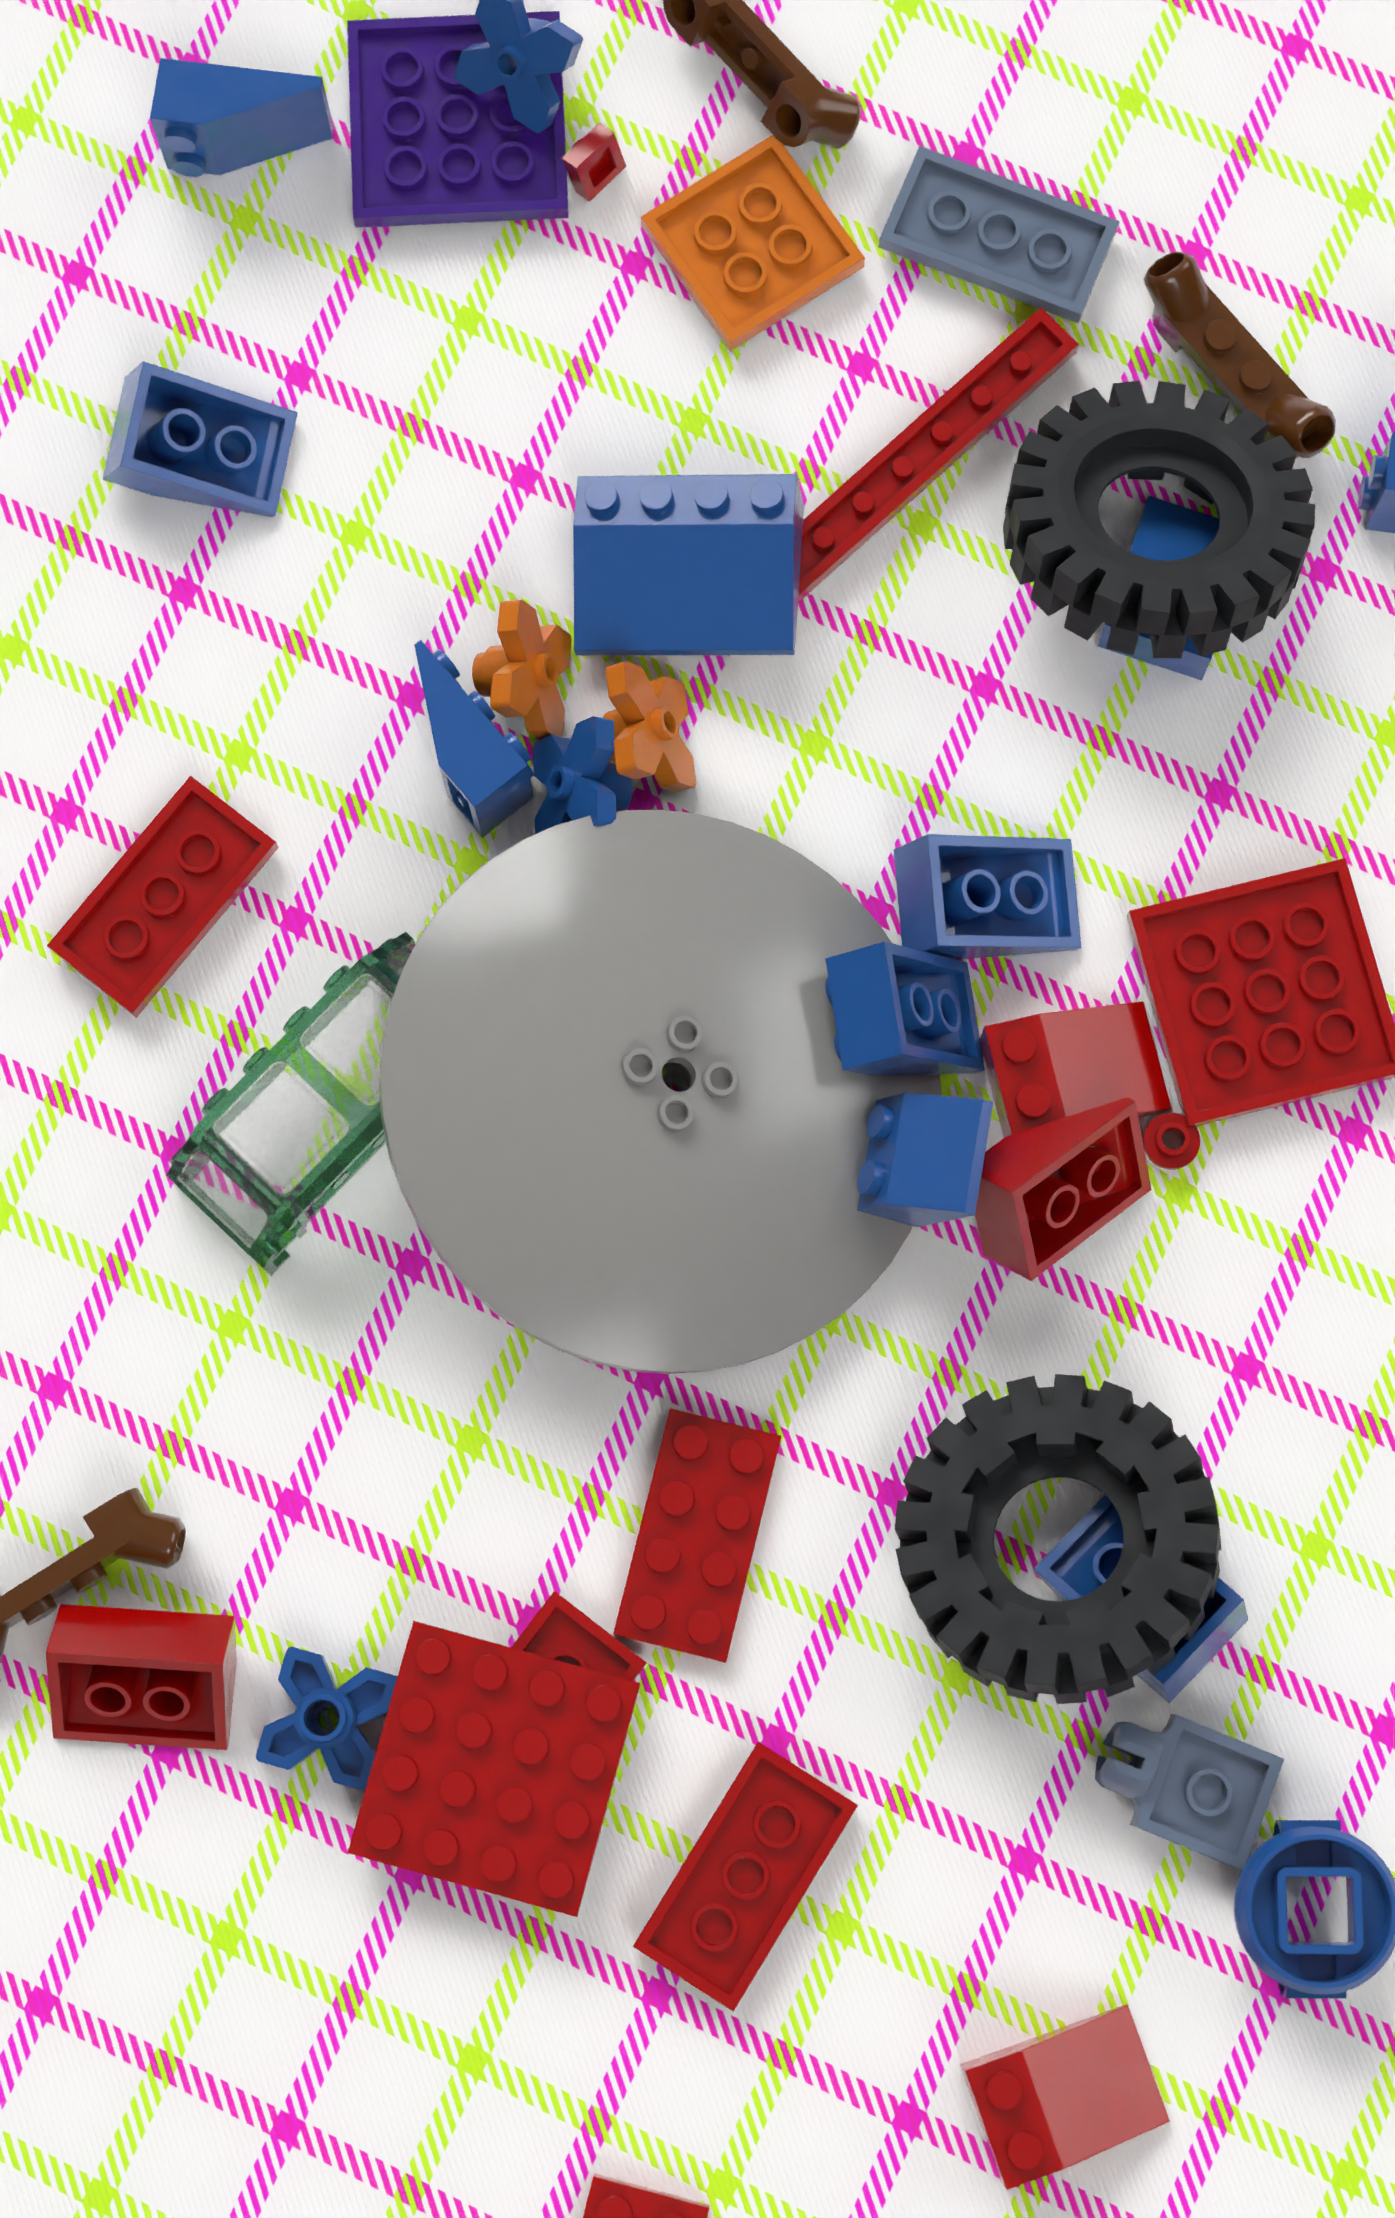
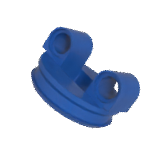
M1276 1820L1273 1837L1264 1842L1249 1857L1235 1887L1233 1911L1238 1936L1251 1960L1266 1975L1278 1982L1282 1997L1347 1999L1346 1991L1356 1988L1372 1978L1384 1966L1395 1948V1879L1383 1859L1369 1845L1359 1838L1341 1831V1820ZM1287 1877H1346L1347 1943L1288 1941Z

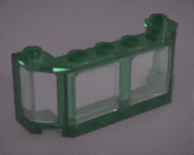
M407 932L394 939H388L379 948L360 958L351 968L347 965L339 968L325 983L323 990L326 994L311 1009L308 1006H303L297 1010L283 1027V1031L286 1034L271 1049H268L266 1046L262 1047L251 1056L242 1069L246 1075L230 1091L226 1087L222 1088L207 1101L202 1109V1113L205 1116L197 1123L186 1143L175 1153L170 1161L172 1166L166 1176L270 1276L291 1257L285 1249L296 1237L300 1239L307 1232L304 1226L386 1143L381 1120L379 1094L380 1052L388 1007L400 973L415 946L414 939Z

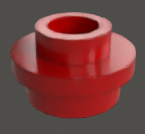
M1164 1113L1155 1117L1146 1127L1143 1134L1144 1151L1148 1159L1156 1166L1167 1170L1180 1169L1187 1166L1196 1157L1200 1148V1134L1195 1125L1187 1126L1184 1115ZM1167 1131L1178 1133L1182 1138V1146L1175 1150L1167 1148L1162 1141L1163 1133Z

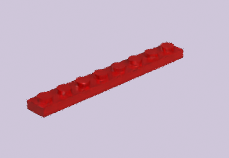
M1039 308L803 519L798 603L1077 353L1079 344L1043 308Z

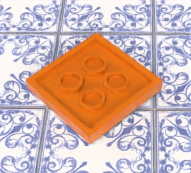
M774 135L769 136L641 216V227L730 351L861 270L865 265L864 255L787 149Z

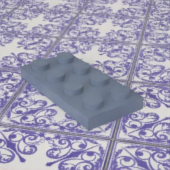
M919 146L879 238V248L1033 307L1043 308L1049 313L1079 324L1118 231L1120 221Z

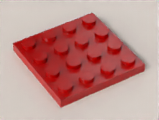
M1346 858L1129 910L1127 920L1182 1115L1185 1116L1188 1127L1194 1125L1197 1127L1395 1078V1024Z
M413 1621L347 1853L578 1917L641 1683Z

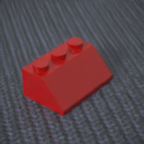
M60 1604L45 1652L54 1739L214 1750L228 1749L237 1662L235 1616Z

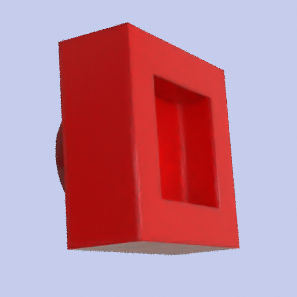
M600 122L583 138L576 141L571 150L562 157L575 192L589 202L627 167L615 133Z

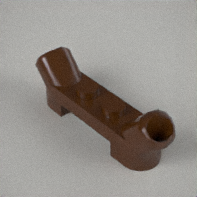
M663 0L666 18L690 47L705 41L767 107L760 122L782 144L794 148L814 141L840 149L853 138L861 116V107L856 96L823 86L743 0Z
M1172 252L1156 260L1147 270L1143 280L1155 305L1152 320L1158 334L1175 353L1183 348L1224 396L1230 399V402L1240 413L1248 408L1268 422L1263 442L1282 435L1297 453L1296 458H1311L1322 452L1332 441L1335 434L1336 420L1333 412L1327 406L1310 400L1207 286L1193 255L1184 252Z
M138 1488L129 1489L83 1516V1519L94 1535L92 1539L1 1596L0 1594V1664L9 1628L23 1619L27 1625H31L45 1618L58 1608L54 1600L72 1588L79 1594L97 1585L108 1576L104 1568L119 1558L166 1569L178 1563L186 1537V1529L181 1519L151 1512Z

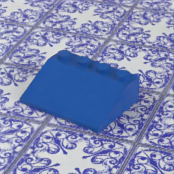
M797 474L578 476L573 522L574 652L576 656L795 655L804 503Z

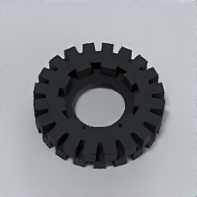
M1140 381L1113 383L1108 403L1098 390L1093 388L1072 396L1069 413L1059 405H1056L1040 418L1037 433L1029 431L1019 448L1004 512L1005 549H1012L1010 566L1020 585L1034 582L1030 599L1048 616L1069 605L1064 628L1087 641L1103 622L1112 625L1106 648L1133 656L1140 633L1150 634L1153 658L1181 659L1188 636L1199 655L1204 656L1226 650L1231 633L1243 643L1263 631L1267 616L1276 619L1289 602L1292 589L1296 587L1315 526L1316 504L1309 503L1313 491L1311 482L1305 468L1293 469L1297 453L1281 435L1263 442L1268 422L1248 408L1230 423L1224 422L1230 399L1204 390L1194 409L1184 407L1186 389L1184 384L1158 381L1153 403H1147ZM1165 472L1185 478L1183 487L1210 504L1214 503L1219 516V530L1216 537L1203 551L1179 560H1154L1129 552L1108 535L1099 518V499L1104 490L1113 481L1126 474L1128 479L1163 480Z
M1055 1374L1054 1387L1038 1388L1035 1376L1006 1382L1009 1395L993 1401L986 1390L963 1403L962 1407L966 1417L956 1425L948 1418H945L926 1438L931 1449L927 1457L923 1459L915 1455L903 1480L908 1494L906 1501L897 1502L894 1528L900 1539V1548L896 1549L901 1577L907 1587L909 1598L918 1617L923 1621L932 1640L947 1658L953 1656L959 1661L963 1672L987 1687L994 1681L1004 1686L1008 1696L1032 1702L1037 1701L1038 1694L1054 1695L1057 1704L1087 1702L1086 1692L1104 1689L1108 1698L1135 1687L1133 1677L1145 1669L1154 1676L1176 1658L1175 1645L1182 1638L1190 1642L1205 1618L1203 1606L1207 1597H1214L1220 1573L1218 1554L1219 1551H1222L1218 1511L1209 1477L1205 1476L1201 1457L1186 1434L1179 1437L1174 1432L1172 1419L1150 1401L1143 1408L1136 1405L1133 1401L1131 1390L1105 1380L1100 1391L1089 1389L1086 1386L1085 1377L1079 1375ZM1049 1478H1070L1095 1487L1113 1504L1123 1527L1122 1553L1110 1577L1093 1592L1067 1601L1043 1600L1023 1592L1004 1574L995 1553V1528L1005 1505L1016 1493L1026 1486Z

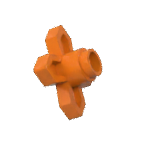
M523 600L501 601L497 633L502 645L490 646L485 652H480L475 656L472 665V679L475 689L481 696L490 697L491 708L506 718L523 716L527 732L539 740L550 735L562 737L565 707L556 683L559 675L569 668L571 635L558 625L540 626L536 609Z
M628 661L606 667L608 697L616 708L606 712L603 718L614 721V753L609 763L616 762L618 774L635 780L654 775L660 788L675 793L695 788L694 759L679 736V726L688 716L684 683L668 676L649 681L643 667Z

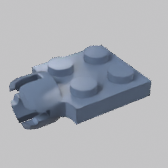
M1170 1714L1167 1725L1161 1732H1153L1127 1721L1116 1722L1108 1732L1103 1744L1130 1755V1761L1126 1764L1108 1756L1105 1758L1098 1755L1095 1780L1103 1788L1128 1797L1133 1802L1134 1814L1130 1825L1242 1870L1251 1853L1284 1758L1176 1714Z

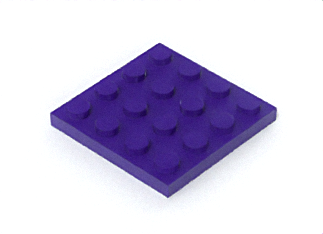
M560 11L526 12L528 19L536 18L549 22L560 21ZM475 15L347 20L352 203L355 228L569 218L567 170L562 160V157L566 154L563 72L548 74L560 99V104L552 125L541 133H536L513 118L505 85L477 95L455 80L454 73L461 52L473 44L488 42Z

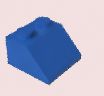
M906 1092L876 1100L875 1107L872 1109L867 1121V1134L870 1139L866 1162L862 1165L857 1179V1188L860 1192L857 1211L914 1227L974 1216L993 1102L983 1099Z

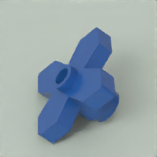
M479 0L475 16L488 42L473 44L461 52L454 78L477 95L505 85L513 118L532 131L541 133L552 125L560 104V99L548 74L564 72L575 64L583 37L559 20L549 22L536 18L528 19L523 0Z
M592 716L576 723L571 739L550 735L534 743L533 773L546 786L547 795L534 818L535 834L555 825L587 816L591 817L593 826L608 825L615 821L617 811H624L628 808L633 793L632 779L618 774L616 764L609 763L614 753L613 720Z
M289 1647L284 1656L278 1681L295 1704V1713L264 1726L256 1753V1760L268 1765L292 1770L320 1749L333 1783L364 1791L376 1752L358 1726L387 1714L397 1676L366 1667L337 1688L324 1655ZM328 1707L335 1708L340 1715L339 1724L333 1730H326L320 1724V1715Z

